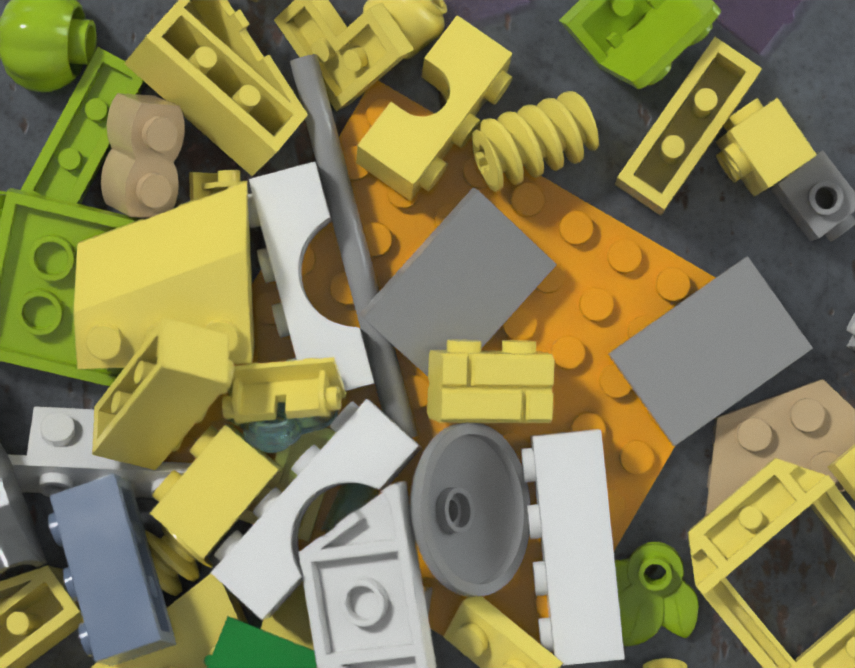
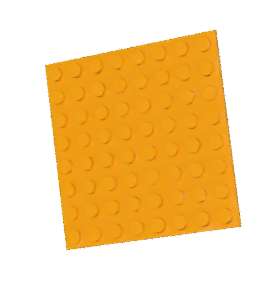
M377 81L365 91L341 132L339 140L379 291L472 188L479 190L557 264L481 349L486 351H502V340L536 341V351L553 354L555 359L554 385L552 386L553 420L551 423L482 424L493 428L508 441L515 451L521 466V449L531 448L530 436L600 429L603 442L613 550H615L675 446L671 445L613 363L608 353L716 277L543 176L532 177L524 165V179L520 184H512L503 172V188L497 192L492 191L486 184L476 164L473 154L472 137L462 148L454 143L442 159L448 163L446 170L429 192L421 187L411 201L356 163L357 145L390 102L414 116L423 117L435 113L382 82ZM330 222L316 234L305 252L302 263L303 287L309 301L323 317L340 325L360 328L333 223ZM260 270L252 284L255 350L252 363L284 362L288 359L296 358L290 336L280 338L275 323L272 305L281 303L276 281L266 283L262 270ZM395 347L418 436L412 438L422 449L389 485L406 481L410 504L414 474L426 447L440 431L458 423H439L428 418V376ZM234 364V366L246 365V364ZM372 384L346 391V398H341V409L331 410L329 417L314 416L302 417L300 419L331 428L332 422L348 404L353 401L360 407L366 399L373 402L382 411L376 386ZM228 391L225 394H219L207 409L202 422L193 425L184 436L179 449L176 452L172 451L163 462L193 463L196 457L189 451L211 425L220 431L225 424H232L275 461L288 420L285 413L286 403L277 405L276 420L236 424L234 419H225L223 416L222 399L224 396H229ZM527 482L530 505L537 504L535 482ZM349 483L325 491L310 541L298 538L299 552L317 538L334 529L336 524L348 515L368 504L380 495L382 490L366 484ZM529 534L525 555L513 578L502 589L482 597L540 644L538 619L549 618L547 596H536L533 576V562L543 561L541 538L530 539ZM416 544L422 584L425 587L432 588L428 616L429 627L444 636L462 601L468 596L456 594L443 586L428 568Z

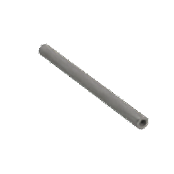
M316 54L291 60L290 65L300 103L308 114L305 121L371 371L375 380L382 411L411 438L416 437L418 434L395 347L359 315L377 295L379 287L318 57Z

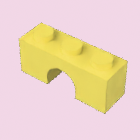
M457 15L425 56L421 76L442 93L446 101L445 106L433 115L422 117L411 115L390 102L357 145L356 163L410 201L421 187L429 192L446 170L448 163L442 159L454 143L462 148L477 129L481 121L475 117L486 101L495 105L509 87L513 79L508 74L513 53Z

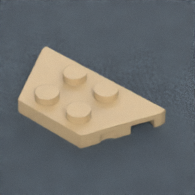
M819 379L715 417L712 438L713 453L712 461L709 465L705 516L774 458L829 475L840 492L846 491L827 466L855 444V409L827 382Z

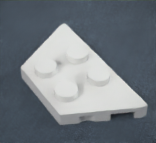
M406 481L389 485L368 504L348 515L336 524L334 529L317 538L299 552L317 668H436L416 541L411 523Z

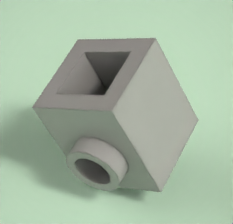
M823 150L770 188L810 242L819 239L823 235L826 236L829 242H832L855 225V218L852 216V213L855 212V191Z

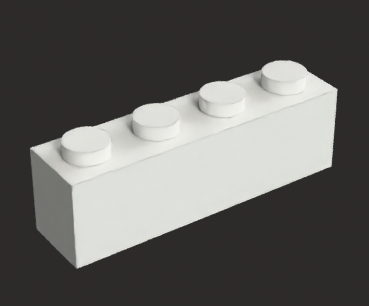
M591 429L530 436L531 448L521 449L524 482H535L537 504L527 505L530 539L541 538L543 561L533 562L536 596H547L549 618L538 619L540 644L563 662L562 666L623 660L625 658L601 430Z

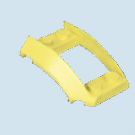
M777 458L767 463L687 532L695 586L763 668H855V609L793 660L726 579L727 575L809 506L855 562V511L835 486V482L829 475Z

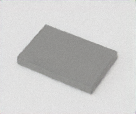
M472 188L359 315L428 376L430 350H447V340L449 339L480 340L482 349L557 264L479 190Z
M746 256L608 353V355L671 445L676 446L813 348L752 261Z

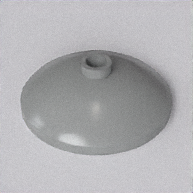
M458 423L443 429L426 447L412 482L410 497L411 523L420 554L430 571L443 586L463 596H485L502 589L517 572L525 555L529 540L527 505H530V496L527 482H524L523 468L511 445L493 428L482 423Z

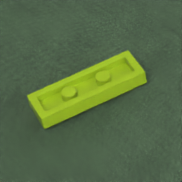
M100 47L96 49L21 188L22 191L77 204L82 203L111 149L107 136V117L113 99L117 93L140 95L146 85L139 76L124 64L126 61Z

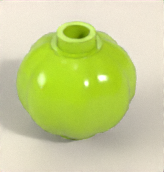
M10 0L0 17V59L11 79L26 90L51 92L63 88L80 75L83 64L88 65L96 51L97 36L95 23L93 20L86 19L82 5L78 0Z

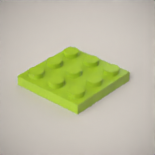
M14 188L7 190L0 220V361L111 386L124 368L77 369L74 325L77 244L80 241L138 221L140 218Z

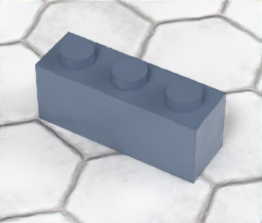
M113 473L50 495L54 513L48 516L49 527L57 545L64 547L69 566L63 570L64 582L72 600L79 602L84 622L79 624L78 632L86 654L89 657L93 656L96 663L115 666L177 645L131 481Z

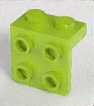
M579 0L559 19V22L598 68L637 89H641L645 86L653 85L664 78L671 69V62L688 46L703 40L710 33L713 27L712 23L720 15L721 9L713 0Z

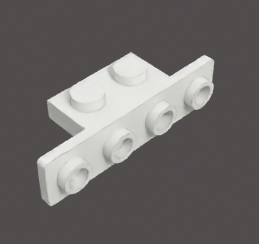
M34 407L27 455H8L21 491L41 493L47 497L114 473L131 481L135 497L154 498L152 496L154 491L174 469L183 475L192 464L162 462L156 470L92 455L94 409Z

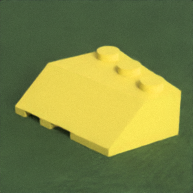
M247 180L205 198H198L181 204L175 209L145 220L140 219L78 242L74 297L77 369L125 368L163 317L229 335L228 360H232L234 364L252 363L255 350Z

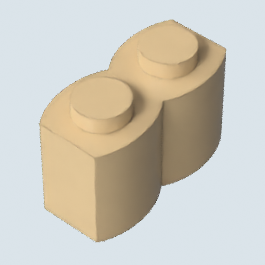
M117 93L111 103L107 117V136L112 149L106 157L101 175V189L107 205L130 217L147 218L174 208L178 195V174L174 161L181 150L185 132L184 117L179 105L152 95Z

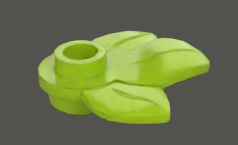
M649 542L635 549L629 559L615 560L623 645L634 646L644 643L653 637L661 626L680 637L687 638L695 628L699 604L695 590L683 580L684 566L679 553L668 544ZM652 564H658L666 570V574L662 578L652 579L646 575L645 569Z

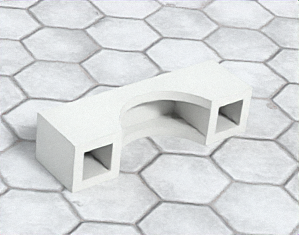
M316 162L249 179L252 193L248 194L249 223L251 228L261 226L267 247L257 250L261 270L266 283L276 281L281 303L272 305L275 323L280 338L291 337L296 358L286 361L335 357L345 391L375 384L361 329L340 325L323 317L313 307L303 287L302 263L305 252L316 234L332 222Z
M368 399L360 407L352 401L341 411L330 425L336 434L321 450L315 444L312 445L292 467L291 470L298 476L283 493L275 487L254 509L253 513L259 518L245 535L236 530L214 554L220 563L213 569L211 574L261 620L270 618L303 581L299 559L298 533L302 518L311 503L325 491L343 484L361 483L384 490L422 449L413 438Z

